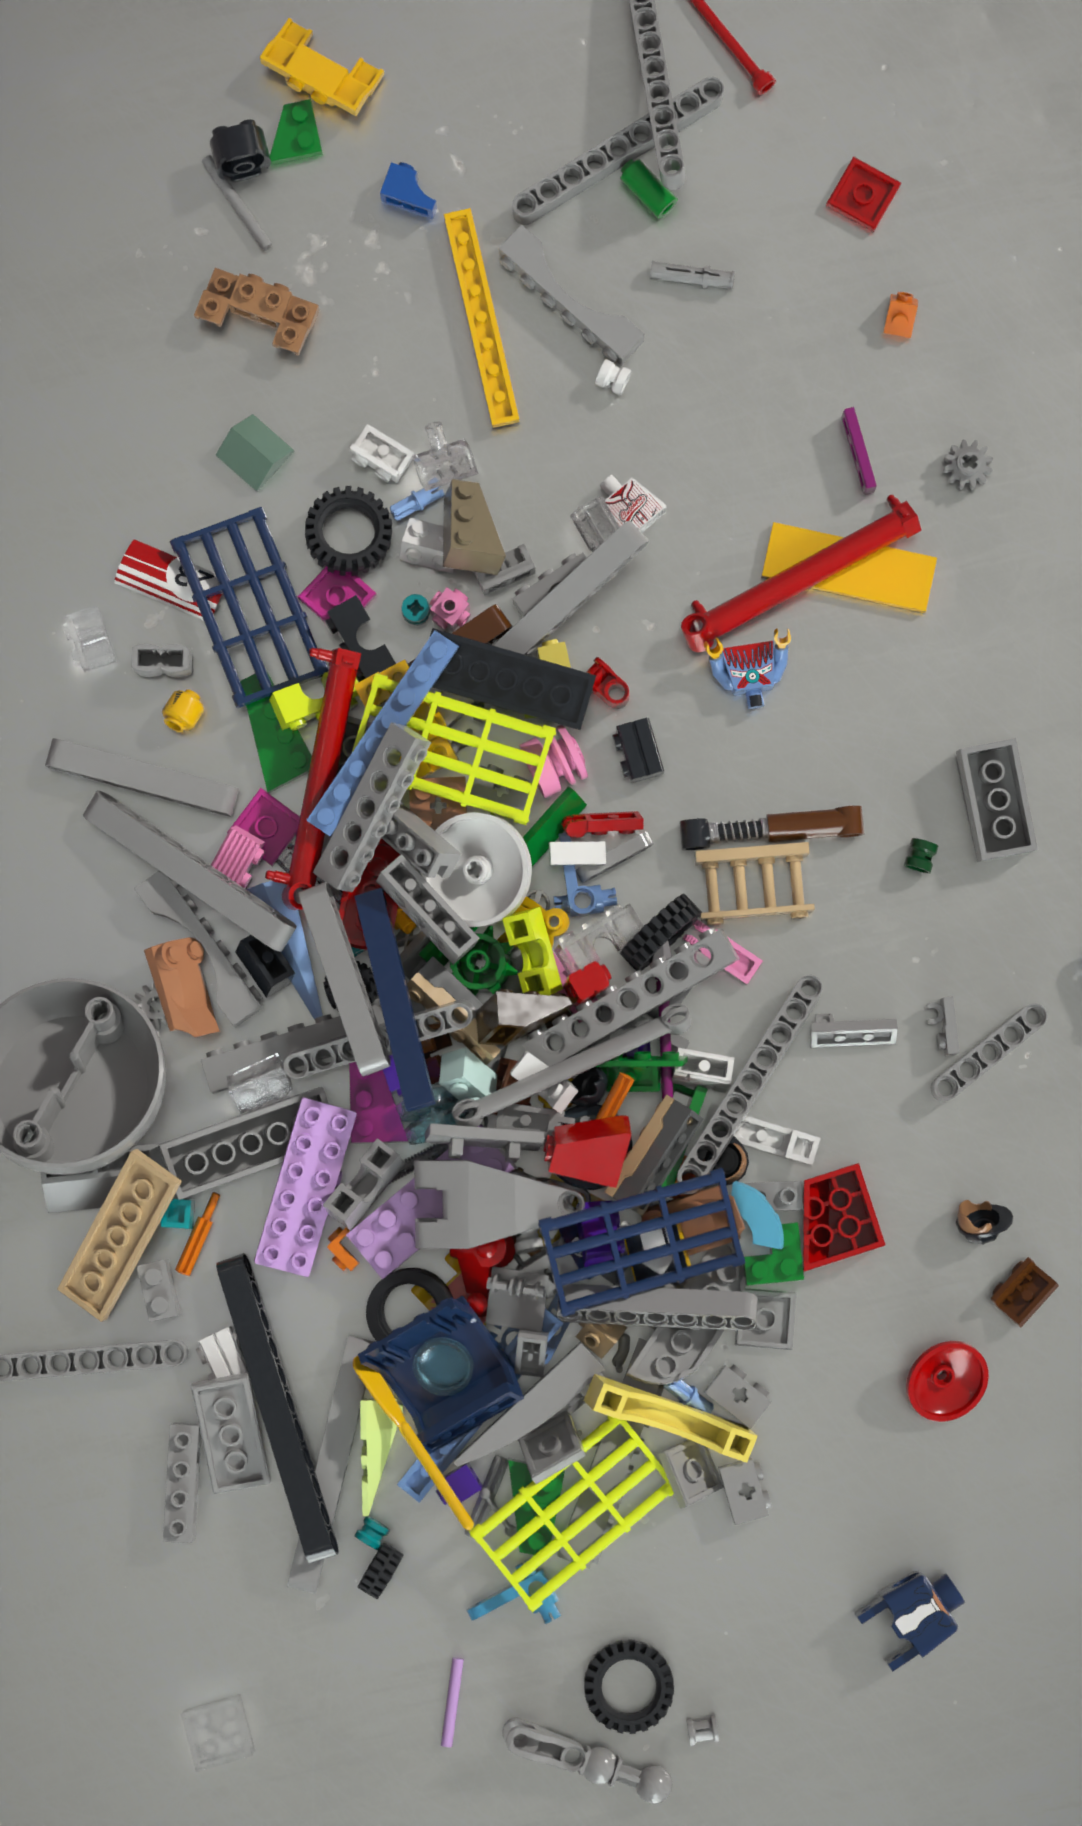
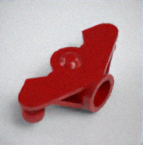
M512 1236L469 1249H450L449 1251L451 1258L458 1259L467 1294L466 1301L478 1317L487 1315L490 1290L487 1289V1281L491 1277L492 1267L502 1268L507 1266L516 1254L515 1241Z

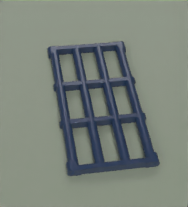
M263 507L252 509L249 512L170 540L173 552L178 555L192 590V599L198 605L213 642L212 649L219 657L233 692L232 699L236 708H242L252 702L271 696L273 692L296 683L300 685L313 679L321 678L325 672L329 671L326 661L309 655L310 648H317V645L306 621V612L302 611L286 572L287 565L284 561L282 562L266 523L267 516ZM252 519L272 564L256 571L238 528V524ZM225 529L228 530L246 574L231 581L211 535ZM198 539L202 540L219 582L218 586L203 590L185 545ZM274 573L292 616L279 621L275 619L260 582L261 578ZM247 583L250 584L266 626L252 631L248 627L233 590ZM223 593L240 634L225 641L207 598ZM295 623L314 668V671L301 676L297 673L280 631L281 628ZM268 633L271 636L288 681L274 686L271 684L254 641L255 638ZM241 643L244 644L262 689L248 696L244 692L227 650Z
M715 1169L709 1171V1174L662 1187L659 1185L654 1190L606 1203V1201H603L598 1206L556 1218L547 1217L538 1220L562 1317L575 1314V1311L619 1298L627 1299L630 1298L629 1295L674 1282L683 1283L685 1279L729 1266L734 1268L745 1265V1258L741 1250L723 1169ZM718 1183L722 1199L675 1213H668L665 1198ZM654 1201L659 1202L661 1217L613 1230L609 1214ZM725 1210L728 1226L675 1241L672 1225ZM603 1216L606 1228L605 1233L552 1247L549 1231ZM665 1228L667 1244L620 1257L616 1241ZM731 1237L734 1253L688 1267H681L678 1252ZM606 1244L610 1245L612 1260L559 1275L556 1263L557 1258ZM668 1255L672 1256L674 1271L626 1284L623 1268ZM616 1271L619 1287L566 1302L562 1286Z

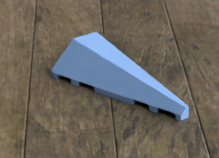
M269 881L246 889L297 926L281 953L295 972L291 982L312 1017L316 1019L323 1016L299 910L287 908L282 901V892L286 884ZM294 891L293 897H294V900L297 902L296 896H295V891Z

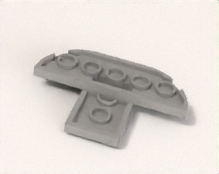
M732 1243L707 1250L699 1263L734 1253ZM742 1265L734 1268L729 1266L691 1277L683 1283L674 1282L657 1288L745 1292L746 1278ZM630 1266L624 1272L626 1284L635 1282ZM650 1326L655 1331L626 1375L639 1382L652 1385L671 1384L683 1380L702 1365L724 1330Z

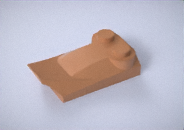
M188 937L168 941L145 949L144 953L169 1030L184 1031L194 1037L220 1032L200 966L204 959V949L201 943L195 938Z
M718 1185L698 1191L692 1195H685L666 1201L668 1213L671 1214L722 1198ZM729 1195L740 1240V1235L745 1226L734 1197ZM659 1204L647 1208L643 1216H641L642 1222L662 1216ZM724 1210L682 1222L680 1225L685 1239L726 1227L728 1223ZM731 1237L687 1250L688 1256L731 1243Z

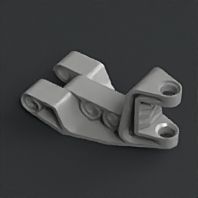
M469 1160L414 1161L415 1190H442L443 1218L415 1219V1248L469 1249L537 1228L539 1227L538 1220L547 1217L556 1218L583 1210L585 1207L583 1195L586 1198V1202H591V1196L587 1190L573 1187L565 1182L546 1177L526 1178ZM571 1195H575L579 1199L580 1205L578 1209L571 1205Z

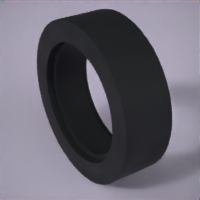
M421 1268L400 1269L379 1281L371 1291L366 1306V1320L374 1339L380 1341L389 1336L392 1331L385 1319L384 1306L388 1295L394 1288L405 1284L420 1286L430 1293L437 1306L440 1301L453 1298L444 1281L434 1273ZM437 1340L427 1344L420 1351L419 1355L431 1351L432 1349L437 1347L441 1342H443V1340Z

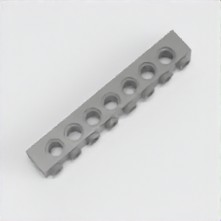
M714 927L700 934L699 938L701 940L692 946L689 942L679 946L674 950L676 955L668 960L664 956L649 964L651 969L644 974H641L640 971L631 974L625 978L627 983L617 989L613 985L600 993L602 998L592 1003L591 999L578 1005L576 1007L578 1012L568 1017L567 1014H563L551 1021L553 1027L543 1031L542 1028H539L527 1035L529 1041L525 1042L523 1046L526 1051L550 1067L582 1052L735 963L740 958L723 929L715 931ZM701 948H706L711 953V959L705 965L700 964L697 960V952ZM678 962H681L686 967V974L681 979L675 978L672 974V967ZM652 977H657L661 981V989L657 993L650 992L647 987V983ZM628 991H632L637 998L636 1004L631 1008L623 1003V996ZM604 1005L608 1006L612 1011V1017L607 1022L602 1021L598 1015L599 1009ZM578 1020H583L587 1024V1032L583 1036L577 1035L574 1031V1025ZM554 1034H558L563 1040V1045L559 1050H554L550 1046V1038Z

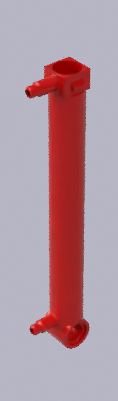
M889 495L887 501L892 509V512L721 605L707 612L698 600L693 601L691 606L694 613L684 618L681 623V629L689 649L694 652L706 651L704 648L705 641H707L709 648H711L715 638L730 632L905 536L909 538L922 531L918 515L907 501L901 503L894 495Z
M310 648L309 650L311 657L329 662V671L289 873L268 870L265 874V878L268 880L286 884L282 892V901L291 910H303L302 904L294 900V891L297 888L304 891L314 887L316 884L317 875L313 871L321 858L325 833L306 820L338 772L356 674L361 653L336 648L330 651L321 648Z

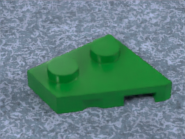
M311 99L284 104L270 154L271 166L323 155Z

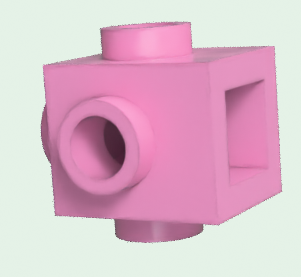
M447 587L443 593L438 591L429 603L432 606L430 609L431 616L433 617L432 621L444 630L448 628L454 632L458 626H463L471 615L469 613L470 605L467 602L469 598L456 588L452 591ZM448 602L455 606L452 611H447L444 608Z

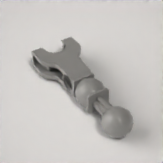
M519 1718L508 1720L503 1727V1738L508 1749L513 1754L526 1759L546 1763L572 1772L578 1771L580 1775H584L587 1780L595 1784L608 1783L610 1787H614L615 1782L618 1781L635 1787L640 1798L648 1803L655 1804L664 1801L672 1790L671 1776L661 1767L650 1766L640 1771L622 1764L623 1759L621 1756H615L606 1747L590 1748V1746L585 1745L583 1748L575 1740ZM516 1735H525L522 1740L514 1739ZM571 1749H576L580 1752L579 1758L575 1762H567L565 1760V1754Z

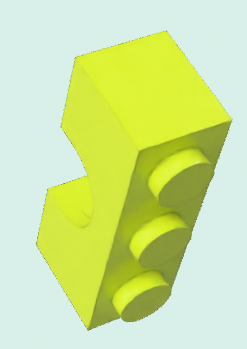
M325 672L321 678V683L324 687V690L326 687L328 672ZM299 683L272 693L269 700L282 730L291 728L292 731L300 729L307 725L306 721L313 718L319 721L323 697L320 699L307 697L302 692ZM355 687L350 709L358 705L357 701L360 700Z
M536 907L516 912L502 918L509 945H516L522 954L523 970L518 973L523 993L537 991L540 995H551L563 989L541 908Z

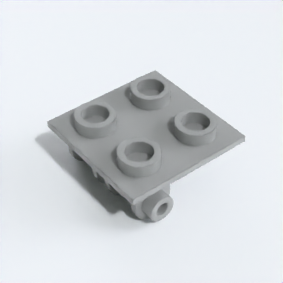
M493 1266L491 1277L487 1281V1289L490 1290L486 1323L542 1332L549 1275Z

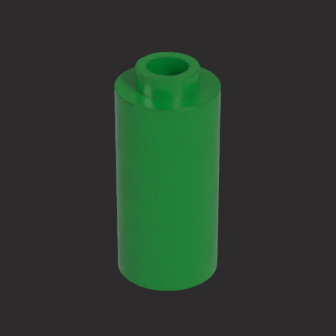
M631 159L621 168L620 171L623 174L620 179L658 219L666 215L677 203L678 198L662 185L658 177L640 159L635 162Z

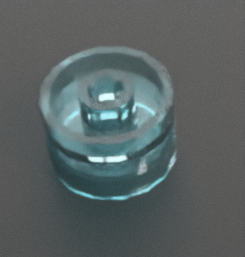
M443 1086L432 1089L436 1102L434 1105L410 1112L405 1109L404 1101L396 1105L400 1120L412 1122L404 1130L410 1145L425 1143V1131L430 1123L456 1125L452 1107L459 1100ZM462 1113L459 1118L466 1119L465 1114Z

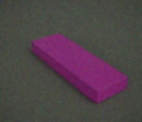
M854 407L844 409L841 419L863 494L874 493L877 484Z

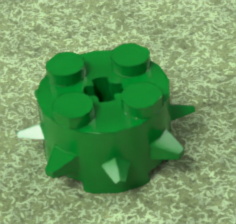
M490 925L483 934L475 933L480 939L470 951L454 965L450 962L451 974L467 987L474 996L478 992H491L494 994L496 991L501 990L500 988L506 982L508 976L518 974V970L511 966L509 954L515 945L510 946L509 942L501 943L496 940L493 935V926ZM483 957L486 963L484 967L479 969L476 966V961L482 960Z

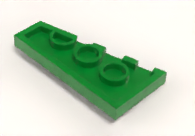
M256 674L240 681L246 696L262 690ZM271 696L246 705L268 793L309 773L312 758L298 729L293 731L291 728L282 730L269 700Z

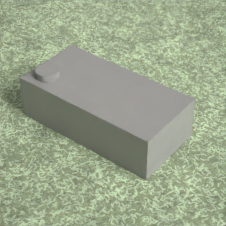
M1016 738L962 748L956 751L977 862L1038 850Z

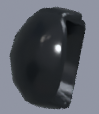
M593 1067L576 1075L575 1079L570 1081L578 1090L571 1103L589 1108L596 1106L603 1099L608 1087V1079L602 1068Z

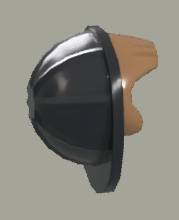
M712 1131L719 1138L725 1137L728 1134L727 1131ZM732 1137L712 1169H723L727 1183L726 1186L741 1180L746 1175L749 1165L748 1153L736 1137ZM706 1149L698 1152V1158L701 1161L705 1162L713 1158L711 1152Z
M964 1200L959 1205L956 1226L959 1233L963 1234L969 1242L984 1245L995 1241L1001 1232L1007 1230L1012 1225L1013 1215L1008 1208L991 1204L989 1201L974 1204L969 1200Z

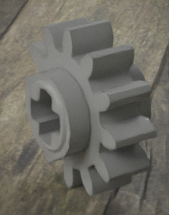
M965 439L962 440L960 449L956 445H952L950 448L951 454H947L944 457V461L950 463V465H947L943 472L952 473L949 483H953L955 480L960 481L958 485L960 490L964 487L965 483L969 484L971 490H974L976 481L984 485L986 482L984 475H991L993 471L992 468L986 466L993 461V457L984 456L988 447H983L981 450L977 449V440L972 443L971 447L967 445ZM971 461L973 463L972 467H963L964 462L968 463Z

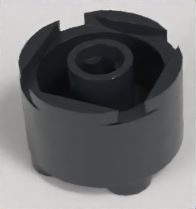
M248 119L240 122L239 125L230 127L219 126L213 129V137L210 139L209 144L219 178L224 180V176H230L231 181L248 180L262 174L261 168L265 165L267 169L270 167L271 159L263 129L257 126L254 120Z

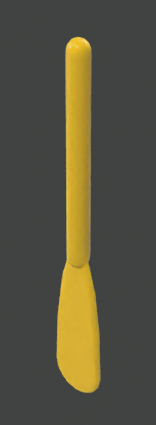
M356 1356L352 1362L356 1374L386 1415L399 1427L402 1436L463 1528L471 1530L474 1527L473 1520L411 1426L406 1422L402 1410L379 1372L362 1365L359 1356Z

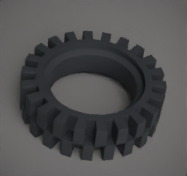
M345 486L344 491H340V488L336 487L333 488V493L331 494L328 491L324 492L322 499L317 498L314 501L313 508L310 507L305 522L307 549H310L311 557L313 560L317 558L318 565L322 568L326 565L328 572L340 571V576H345L346 572H351L352 576H358V571L362 570L363 574L369 572L371 566L376 568L379 565V560H384L387 550H389L391 544L392 520L391 518L389 519L388 509L383 508V501L380 498L377 501L374 499V493L369 491L368 494H364V488L360 487L357 488V491H352V486ZM355 509L365 514L372 522L375 532L374 538L370 545L360 552L352 554L341 553L334 550L325 541L322 528L326 519L338 510Z
M685 893L681 894L660 910L649 923L645 924L620 952L621 956L636 972L644 970L652 963L653 955L667 941L669 947L673 945L700 917L702 911Z
M628 1639V1641L619 1640L612 1645H606L602 1651H598L585 1673L584 1692L588 1708L599 1723H603L610 1730H617V1733L629 1732L630 1734H636L637 1731H647L649 1727L656 1726L659 1720L666 1716L668 1708L671 1707L674 1695V1680L671 1669L666 1659L657 1649L648 1646L647 1643L642 1641L640 1643ZM619 1661H639L646 1665L655 1677V1695L650 1704L639 1712H619L606 1702L602 1694V1681L605 1673L612 1665Z

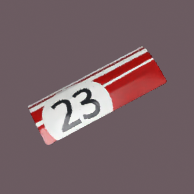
M132 540L118 567L114 583L203 620L197 603L192 599L193 593L179 558L138 540ZM193 564L203 590L219 585L215 573ZM223 593L207 598L213 615Z

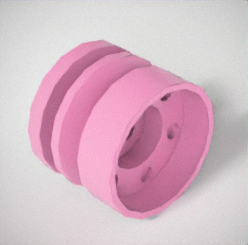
M564 725L556 727L559 740L556 741L555 737H553L538 783V788L544 798L561 791L559 780L561 776H564L571 785H574L575 779L571 772L573 770L576 771L581 780L588 778L584 756L575 738L566 730ZM534 737L520 744L519 748L520 750L541 756L543 745ZM526 763L534 779L537 767Z

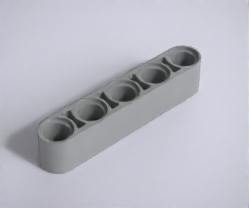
M1034 1003L1019 1010L932 1082L931 1093L933 1097L939 1101H948L955 1098L1039 1030L1047 1021L1045 1008L1040 1004ZM1028 1010H1035L1039 1014V1022L1036 1025L1030 1024L1027 1021L1026 1013ZM1007 1027L1016 1030L1018 1037L1015 1042H1008L1005 1039L1004 1031ZM985 1045H990L995 1049L996 1055L993 1060H987L983 1057L982 1049ZM962 1063H969L974 1068L971 1078H965L961 1075L960 1067ZM941 1080L948 1081L951 1084L952 1091L949 1096H944L938 1091V1084Z

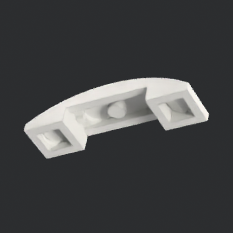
M711 1104L704 1130L719 1106ZM729 1110L733 1114H738V1112ZM749 1116L744 1118L734 1134V1137L742 1145L809 1165H813L821 1139ZM716 1126L712 1129V1131H727L723 1126Z

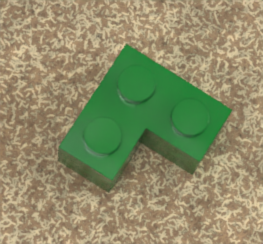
M798 1222L782 1224L784 1235L782 1249L770 1247V1254L744 1257L745 1265H743L746 1286L804 1280Z

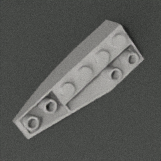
M158 1144L134 1146L122 1157L92 1171L68 1175L40 1172L48 1213L101 1208L128 1156L135 1149H138L166 1169Z

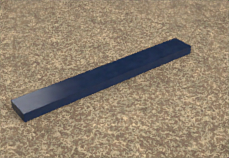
M379 888L356 895L355 901L405 1109L410 1112L434 1105L436 1102L384 890Z

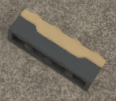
M432 957L407 983L410 998L417 1003H421L426 1009L461 999L468 1000L473 1004L475 1008L474 1019L465 1028L449 1032V1034L457 1042H462L484 1064L490 1063L505 1047L501 1045L478 1044L476 1011L483 1003L436 958ZM456 1007L454 1009V1015L458 1020L465 1021L468 1019V1013L464 1008ZM430 1016L436 1022L441 1023L438 1017Z
M666 1095L663 1101L657 1105L655 1113L647 1126L641 1130L639 1139L632 1150L626 1154L617 1187H607L605 1193L615 1200L654 1190L659 1185L662 1186L704 1118ZM650 1203L630 1209L643 1216Z

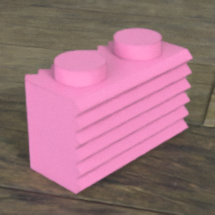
M235 825L230 828L211 865L243 888H246L252 878L249 871L253 864L257 866L265 854V851L262 849L265 842Z

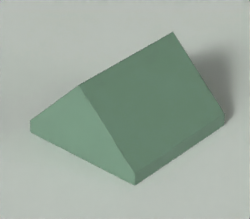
M252 414L230 429L216 456L258 492L295 451Z

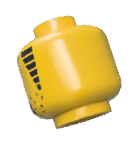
M189 689L186 691H174L162 709V714L165 718L164 723L176 732L181 733L192 730L204 712V707L199 701L200 696Z

